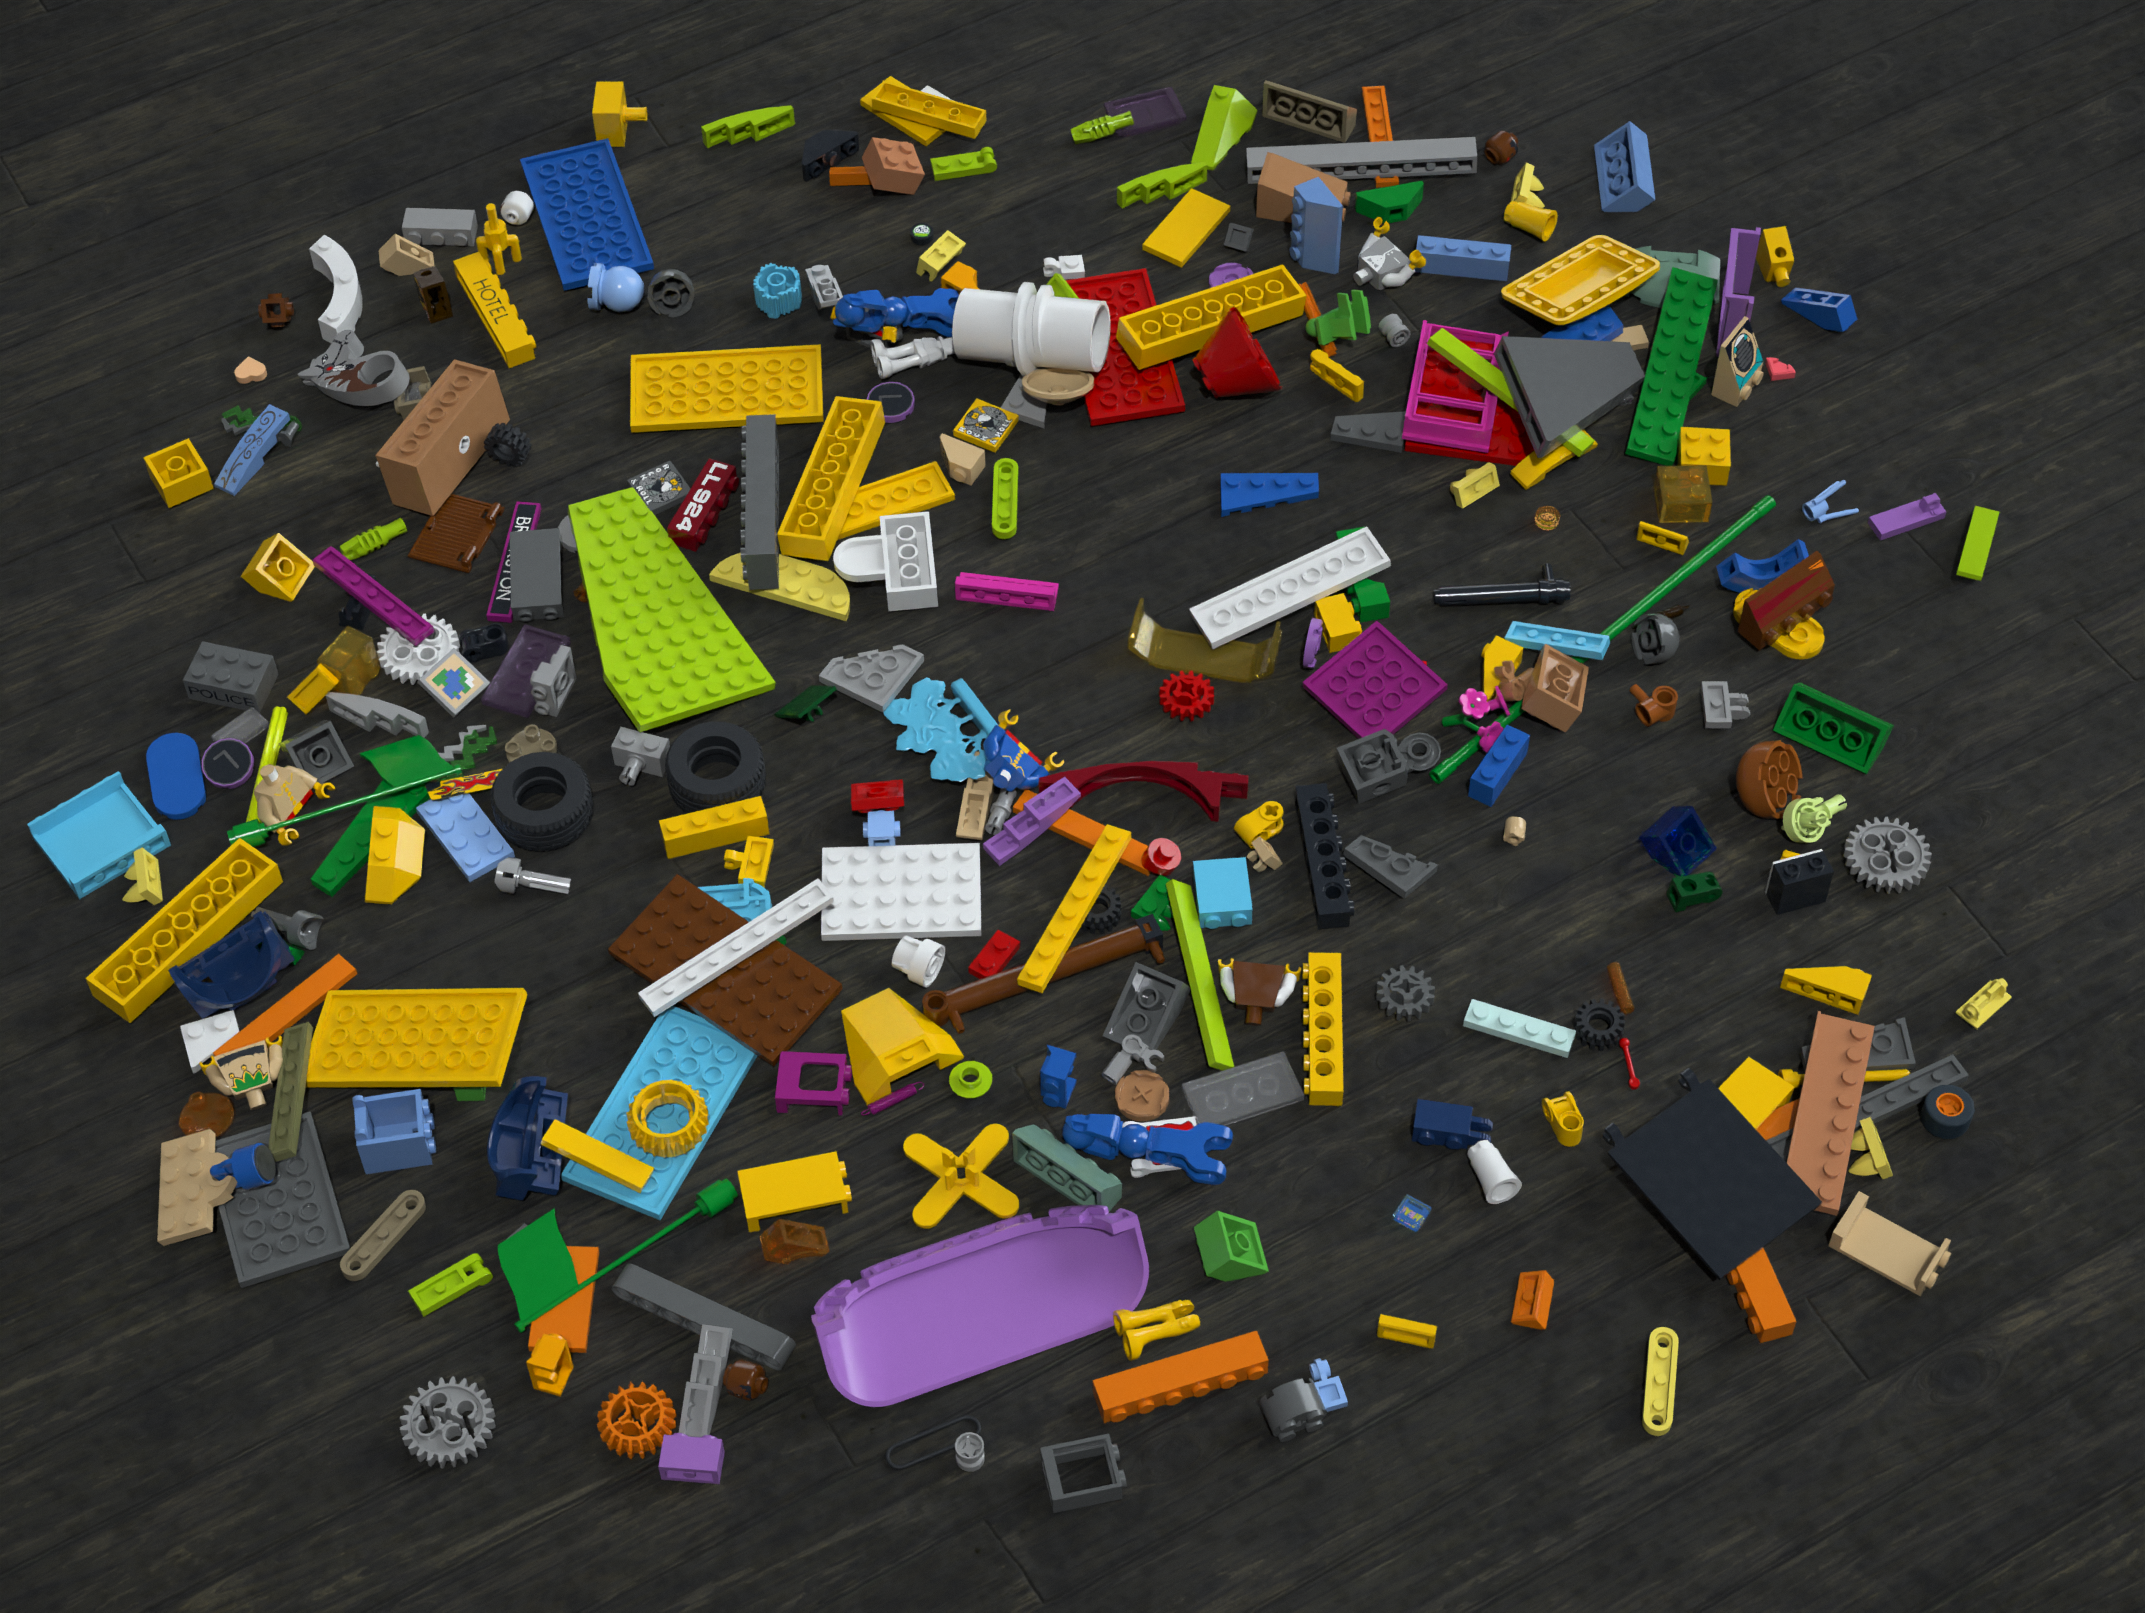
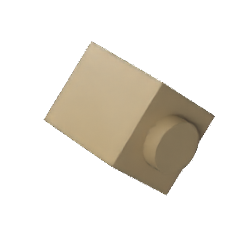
M394 234L379 249L380 267L398 276L410 275L421 269L435 267L433 252L397 234Z
M942 433L940 436L941 454L950 477L958 482L972 486L985 467V450Z

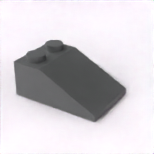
M1135 962L1103 1033V1037L1122 1045V1041L1126 1036L1137 1035L1144 1044L1149 1046V1050H1157L1180 1014L1191 990L1190 987L1182 981Z

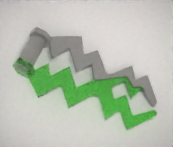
M486 725L467 726L468 732H459L460 745L444 746L445 753L438 754L446 762L450 761L453 767L459 764L461 769L475 768L472 754L488 752L486 745L497 744L494 729L490 726L489 737L479 738L477 733L485 731ZM476 739L477 744H469L468 740ZM453 753L463 754L464 760L454 761ZM455 773L430 782L434 783L464 777L463 773L460 775Z

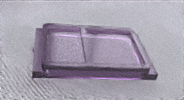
M1172 87L1104 103L1108 116L1113 117L1128 111L1131 112L1134 125L1115 130L1118 136L1125 138L1179 125L1181 121L1186 120V114Z

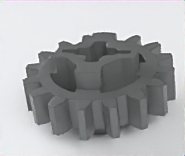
M1400 965V971L1397 972L1395 969L1390 968L1389 975L1383 973L1381 981L1377 983L1376 1000L1380 1001L1379 1008H1387V1016L1393 1013L1396 1014V1020L1398 1021L1402 1016H1406L1407 1021H1411L1412 1015L1420 1019L1422 1011L1428 1013L1430 1005L1434 1004L1435 986H1431V977L1424 979V971L1415 973L1414 966H1411L1409 971H1406L1403 965Z

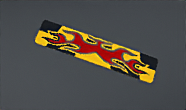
M502 769L429 783L425 787L432 800L490 789L493 787V782Z

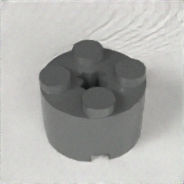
M1310 1378L1308 1383H1304L1303 1379H1297L1282 1384L1272 1390L1274 1396L1267 1400L1266 1395H1264L1260 1399L1261 1408L1272 1434L1278 1437L1280 1442L1293 1439L1297 1431L1306 1429L1307 1432H1312L1323 1426L1321 1420L1327 1414L1315 1383Z

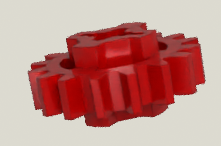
M1181 670L1179 676L1172 673L1170 674V681L1167 679L1163 680V687L1159 689V703L1163 705L1164 712L1171 711V718L1179 715L1180 721H1183L1185 717H1189L1191 721H1194V715L1202 718L1204 711H1211V705L1214 704V687L1210 686L1209 679L1203 681V674L1200 673L1194 676L1193 671L1190 670L1189 674L1185 675Z

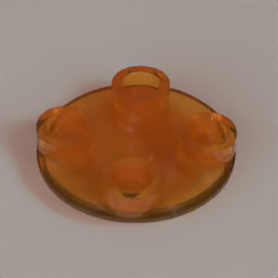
M193 1093L189 1097V1102L181 1111L179 1126L186 1136L211 1129L216 1133V1137H218L232 1123L234 1117L233 1105L228 1097L218 1093Z

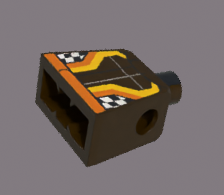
M432 266L414 272L413 277L418 296L430 323L453 317L445 281L437 268ZM432 298H437L439 302L433 305L431 300H433Z

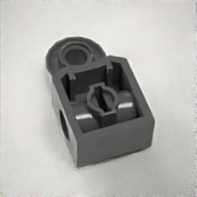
M1385 729L1337 748L1338 763L1358 804L1405 786L1409 772L1430 769L1437 763L1441 754L1438 741L1429 734H1410L1397 746V739L1394 737V734ZM1421 752L1425 755L1419 757L1414 754Z

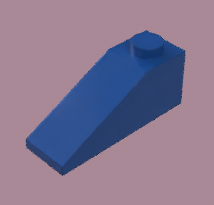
M1795 287L1781 299L1783 305L1823 329L1843 332L1857 320L1851 295Z

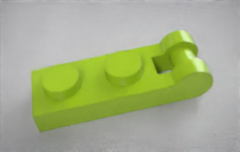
M984 147L978 152L930 159L935 181L991 173L997 169L996 161L993 159V149L990 147Z
M475 1253L408 1290L411 1299L423 1317L478 1285H485L492 1280L493 1275L488 1268H484L482 1265L483 1260L479 1254ZM468 1271H473V1272H474V1273L471 1274L470 1276H467V1275H466V1272H468Z

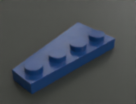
M1221 473V517L1228 516L1230 512L1241 510V513L1252 511L1253 507L1265 505V508L1275 507V504L1286 501L1290 504L1319 498L1318 473Z

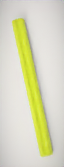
M276 706L273 709L254 789L263 779L260 774L261 768L268 764L276 766L280 749L279 743L282 740L288 715L285 707ZM253 791L246 822L258 819L259 823H262L258 818L257 800Z

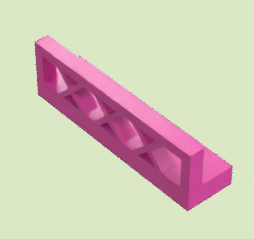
M961 572L960 577L957 576L955 581L956 600L1054 611L1059 583Z

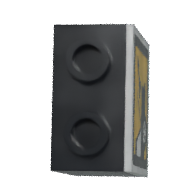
M1822 849L1773 862L1765 893L1776 915L1826 902L1834 871Z

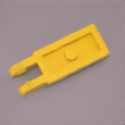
M1317 349L1311 352L1310 358L1312 363L1310 369L1312 372L1354 402H1359L1363 398L1364 381L1359 376L1352 374L1343 368L1342 365L1328 358V354L1323 352V350Z

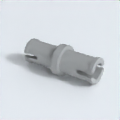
M1001 788L997 801L990 808L991 815L985 825V830L989 834L992 833L994 827L993 835L1001 832L1005 819L1009 818L1011 814L1010 807L1017 795L1015 789L1006 794L1007 790Z

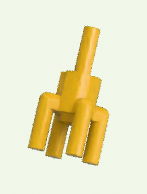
M490 203L486 205L488 221L484 224L485 236L477 237L476 244L478 252H480L484 260L488 259L489 261L487 248L492 251L496 273L502 275L505 273L502 251L510 246L514 262L521 261L522 256L517 235L507 234L505 222L497 218L496 207Z

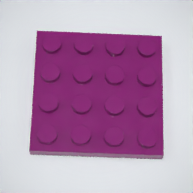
M1376 621L1304 680L1303 688L1360 739L1383 729L1395 734L1447 690V684L1383 625Z

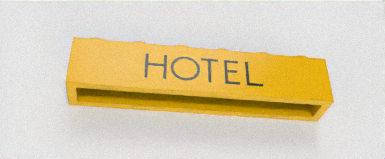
M476 252L454 260L456 277L508 368L535 359L533 350L536 348L535 340L532 335H527L526 325L523 319H518L519 316L515 305L509 304L508 294L505 289L501 290L498 276L496 274L492 275V268L488 259L484 260L480 252Z

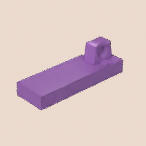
M1933 493L1932 495L1924 496L1921 500L1869 517L1868 524L1881 541L1944 519L1946 511L1940 504L1938 495Z

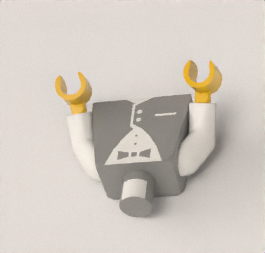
M1377 217L1373 222L1376 230L1369 235L1358 256V271L1353 274L1354 280L1358 285L1361 286L1369 282L1377 290L1404 285L1415 273L1416 267L1422 268L1426 264V259L1421 256L1422 254L1419 250L1412 251L1408 258L1385 236L1380 238L1381 234L1387 233L1390 229L1387 221L1382 227H1379L1383 221L1381 217Z

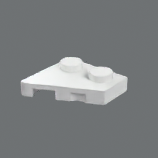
M233 1010L180 1026L193 1073L201 1069L200 1061L203 1063L210 1056H214V1051L240 1032Z

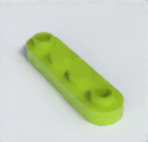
M1003 458L994 465L992 532L1000 539H1008L1013 537L1017 531L1018 464L1013 459Z

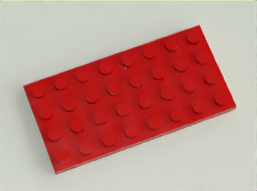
M1146 268L1065 280L1079 299L1106 301L1109 307L1110 340L1107 357L1099 372L1088 371L1094 377V386L1083 396L1091 426L1184 412L1185 403L1172 359L1139 370L1116 338L1120 317L1157 306Z

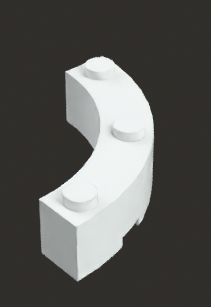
M323 235L309 250L314 269L321 272L334 284L331 302L318 319L322 338L332 343L335 336L341 331H355V324L358 317H361L363 305L361 289L353 261L338 243Z

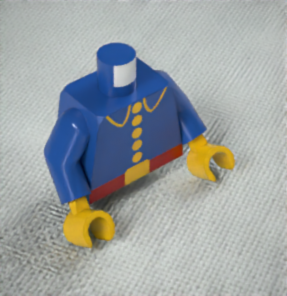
M1009 709L999 714L998 721L1000 724L994 726L984 741L983 746L986 757L984 768L993 777V782L998 788H1005L1009 792H1012L1016 787L1020 790L1033 789L1039 785L1040 777L1048 776L1050 770H1057L1063 765L1064 760L1059 764H1055L1052 761V757L1057 752H1054L1046 758L1045 765L1042 766V761L1009 730L1005 731L1006 727L1018 722V715L1013 716L1010 721L1008 720Z

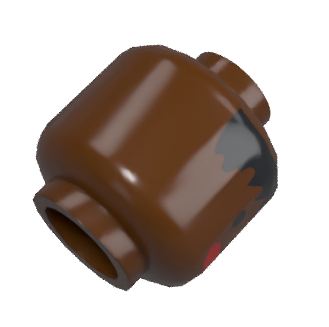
M1503 130L1498 131L1486 141L1485 156L1493 164H1506L1518 153V139L1513 133Z

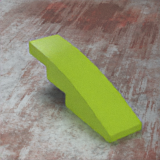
M791 105L770 107L719 119L701 126L703 143L707 148H710L726 140L731 145L749 137L759 141L795 125L794 110Z
M1200 162L1180 165L1133 179L1117 187V204L1123 209L1140 199L1145 204H1148L1163 195L1171 200L1189 191L1191 188L1206 182L1207 164Z
M1975 506L1956 575L1979 581L1982 580L1999 511Z

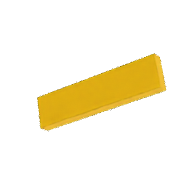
M556 1119L541 1141V1145L638 1193H641L653 1174V1167Z

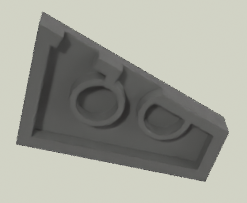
M1406 411L1336 416L1330 440L1402 453L1405 439H1402Z

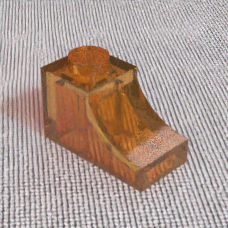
M778 1219L760 1235L765 1261L789 1264L791 1261L803 1257H823L829 1252L825 1230L821 1226Z

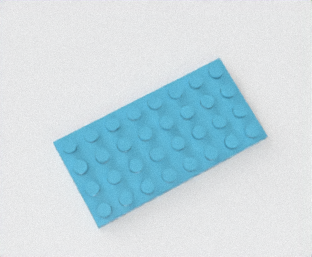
M674 1006L669 1007L659 1014L586 1135L653 1167V1174L641 1193H638L570 1159L561 1174L562 1181L661 1220L753 1065L757 1055L702 1017ZM661 1080L682 1081L686 1085H691L693 1090H698L700 1097H704L709 1115V1125L706 1126L707 1133L701 1136L702 1141L698 1142L695 1148L689 1150L686 1154L676 1157L663 1158L653 1156V1154L648 1152L645 1153L643 1148L637 1147L635 1140L631 1139L627 1126L628 1119L626 1113L630 1111L629 1103L634 1101V1095L639 1094L641 1089H644L649 1084ZM664 1104L651 1110L646 1117L647 1128L652 1132L668 1134L685 1127L690 1118L688 1109L684 1106Z

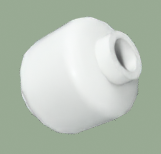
M512 191L504 199L500 207V213L508 223L523 225L527 222L534 209L533 201L524 192Z

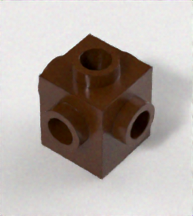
M282 293L267 294L268 299H260L261 304L258 305V312L263 323H270L271 327L285 326V322L291 321V316H294L293 302H289V297L282 298ZM275 306H280L281 314L275 313Z

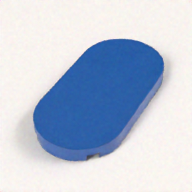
M183 733L165 734L153 741L146 753L152 798L156 810L161 815H167V818L185 819L198 812V808L201 804L203 806L206 801L200 753L196 742L190 736Z

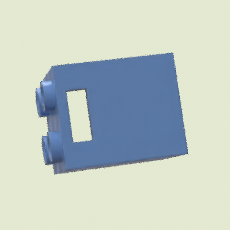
M421 1089L369 1097L356 1095L352 1098L355 1113L354 1133L356 1146L366 1174L432 1165V1154L436 1153L435 1138L432 1137V1130L435 1129L433 1114L430 1113L429 1100L423 1099Z

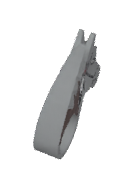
M344 330L338 333L327 351L316 359H312L310 368L298 373L300 378L305 379L303 381L305 385L316 386L324 394L336 400L358 406L379 405L396 399L405 391L410 379L409 373L400 359L391 351H379L360 357L364 352V346L352 330ZM393 370L385 380L372 384L374 379L381 373Z

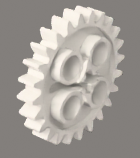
M423 614L422 618L433 626L434 632L416 646L396 630L387 627V635H380L382 642L377 643L379 649L377 655L381 668H384L386 675L391 673L393 680L400 677L401 683H404L407 679H410L411 685H414L416 680H419L453 648L459 652V639L456 630L453 631L452 625H446L445 619L437 622L436 615L427 619L426 614Z

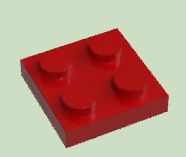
M903 779L851 784L852 811L858 810L860 813H868L873 811V809L879 808L892 811L904 806Z

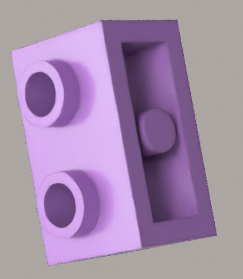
M683 1433L664 1435L658 1466L661 1480L720 1484L724 1459L722 1439L711 1435L689 1437Z

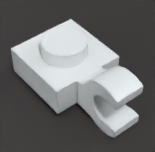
M1082 255L1059 256V261H1056L1054 258L1044 259L1045 267H1043V271L1046 277H1051L1058 273L1064 279L1085 278Z

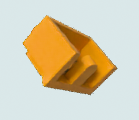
M554 1333L549 1335L543 1334L541 1339L538 1338L531 1358L526 1361L534 1389L561 1397L573 1369L567 1340Z

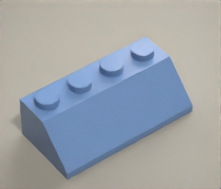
M1629 121L1594 145L1601 207L1604 212H1638L1655 201L1647 135Z
M1316 177L1294 186L1290 255L1293 260H1297L1302 268L1336 274L1339 273L1343 205L1323 181Z
M1418 235L1416 250H1419L1422 254L1421 256L1426 259V264L1422 268L1416 267L1415 272L1507 281L1511 252L1510 244Z

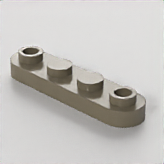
M407 1190L401 1193L342 1257L340 1268L346 1279L359 1281L365 1278L423 1215L426 1210V1203L419 1191ZM413 1205L416 1206V1207H415L414 1209H412V1210H409V1209H408L410 1206H413ZM360 1266L358 1270H352L354 1267Z

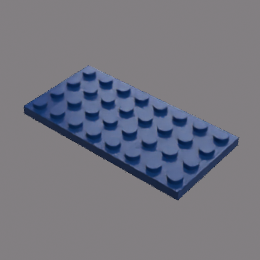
M608 138L520 159L521 167L564 291L588 285L591 266H594V263L604 264L606 271L614 266H626L633 269L636 273L654 269L653 260Z

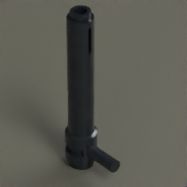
M1544 564L1542 566L1544 579H1538L1537 582L1439 586L1438 589L1433 591L1434 604L1454 606L1520 602L1548 604L1549 601L1564 603V600H1570L1569 580L1563 581V578L1554 579L1552 565Z

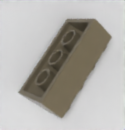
M1265 80L1263 117L1346 143L1356 126L1357 109Z

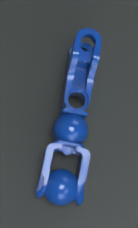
M939 288L931 296H909L907 298L902 297V299L891 296L884 299L879 290L859 291L856 294L844 295L836 303V318L833 320V323L837 327H852L853 330L876 332L884 324L892 327L902 324L903 327L909 325L912 328L934 329L944 336L953 337V316L959 293L955 289Z
M1077 1114L1067 1116L1062 1128V1136L1066 1144H1069L1074 1149H1080L1085 1153L1112 1160L1115 1156L1119 1155L1120 1150L1124 1156L1129 1158H1141L1146 1155L1145 1160L1182 1168L1194 1182L1218 1185L1226 1178L1225 1165L1221 1161L1208 1157L1206 1154L1210 1150H1225L1231 1145L1233 1132L1224 1125L1203 1122L1190 1130L1166 1127L1154 1128L1151 1126L1149 1132L1145 1126L1140 1124H1128L1123 1127V1121L1117 1115Z

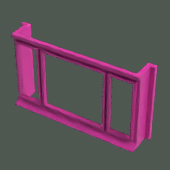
M1423 320L1402 439L1488 453L1498 397L1488 389L1486 390L1484 403L1420 393L1427 351L1434 350L1427 345L1430 336L1444 328L1460 340L1494 344L1493 351L1471 349L1484 359L1492 360L1491 364L1500 370L1494 352L1502 336H1508V332L1498 335L1428 324L1426 320ZM1418 401L1483 411L1481 424L1416 414Z

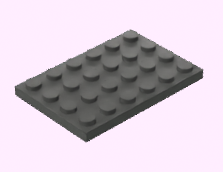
M311 1111L301 1116L296 1156L275 1162L276 1172L273 1181L248 1190L242 1187L235 1188L231 1194L233 1198L225 1204L218 1205L241 1288L344 1256L350 1250ZM271 1124L215 1141V1153L219 1152L232 1158L233 1152L242 1147L256 1143H262L268 1147Z

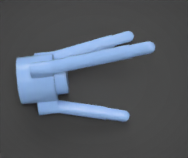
M1836 481L1814 499L1804 503L1802 510L1805 517L1809 521L1817 519L1819 523H1822L1829 519L1858 513L1859 510L1855 508L1826 514L1829 507L1825 499L1844 486L1846 481Z

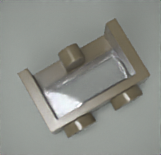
M424 366L407 369L410 377L409 384L405 391L394 400L396 413H401L403 420L406 419L432 387Z

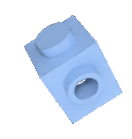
M878 810L868 812V822H863V837L868 838L869 846H895V837H900V821H895L894 811Z

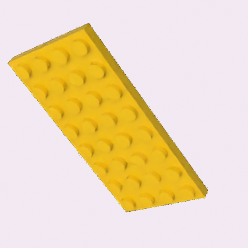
M821 344L631 355V432L746 426V416L775 414L776 424L824 422Z
M524 988L328 990L311 1041L305 1087H501L527 998V992Z

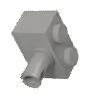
M620 727L611 746L614 764L624 767L619 776L620 781L627 785L630 779L629 785H634L640 771L663 777L666 771L665 758L670 747L669 739Z

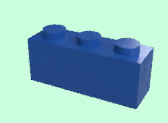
M1506 725L1471 776L1468 796L1492 807L1527 755L1530 735Z

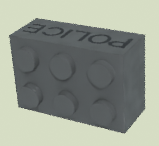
M202 641L183 679V683L189 699L260 713L279 674L272 655Z

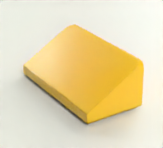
M1642 521L1639 523L1636 540L1684 555L1689 544L1687 536Z

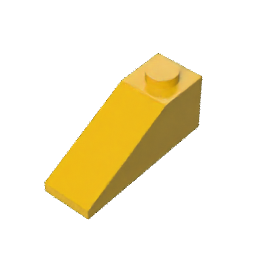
M1495 636L1491 644L1487 643L1481 654V657L1484 658L1482 692L1486 694L1487 702L1496 698L1495 686L1498 685L1500 689L1499 683L1501 681L1497 678L1494 668L1496 666H1503V661L1511 660L1514 664L1515 673L1522 661L1523 647L1499 636Z
M1847 966L1785 969L1780 988L1858 1015L1872 975L1860 969H1853Z

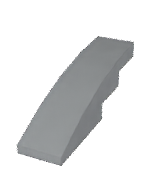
M328 692L326 694L331 712L369 732L377 725L396 736L402 729L415 736L420 735L424 738L429 733L425 717L404 707L355 694Z
M702 1324L698 1353H694L690 1382H686L679 1433L686 1434L689 1437L710 1435L723 1384V1375L728 1360L733 1328Z

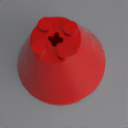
M1232 306L1196 357L1192 359L1198 371H1201L1204 376L1202 379L1209 391L1211 390L1215 398L1281 390L1282 387L1278 385L1280 381L1257 339H1252L1247 322L1238 309Z

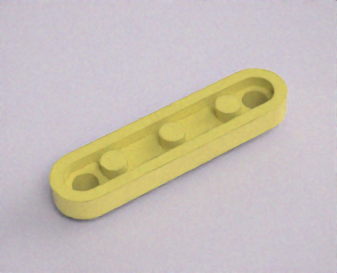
M1667 1327L1654 1329L1650 1334L1648 1342L1642 1425L1649 1434L1654 1436L1666 1434L1670 1430L1673 1421L1679 1340L1677 1334ZM1665 1343L1667 1347L1663 1348L1660 1347L1658 1344ZM1658 1420L1661 1422V1425H1655L1652 1421Z

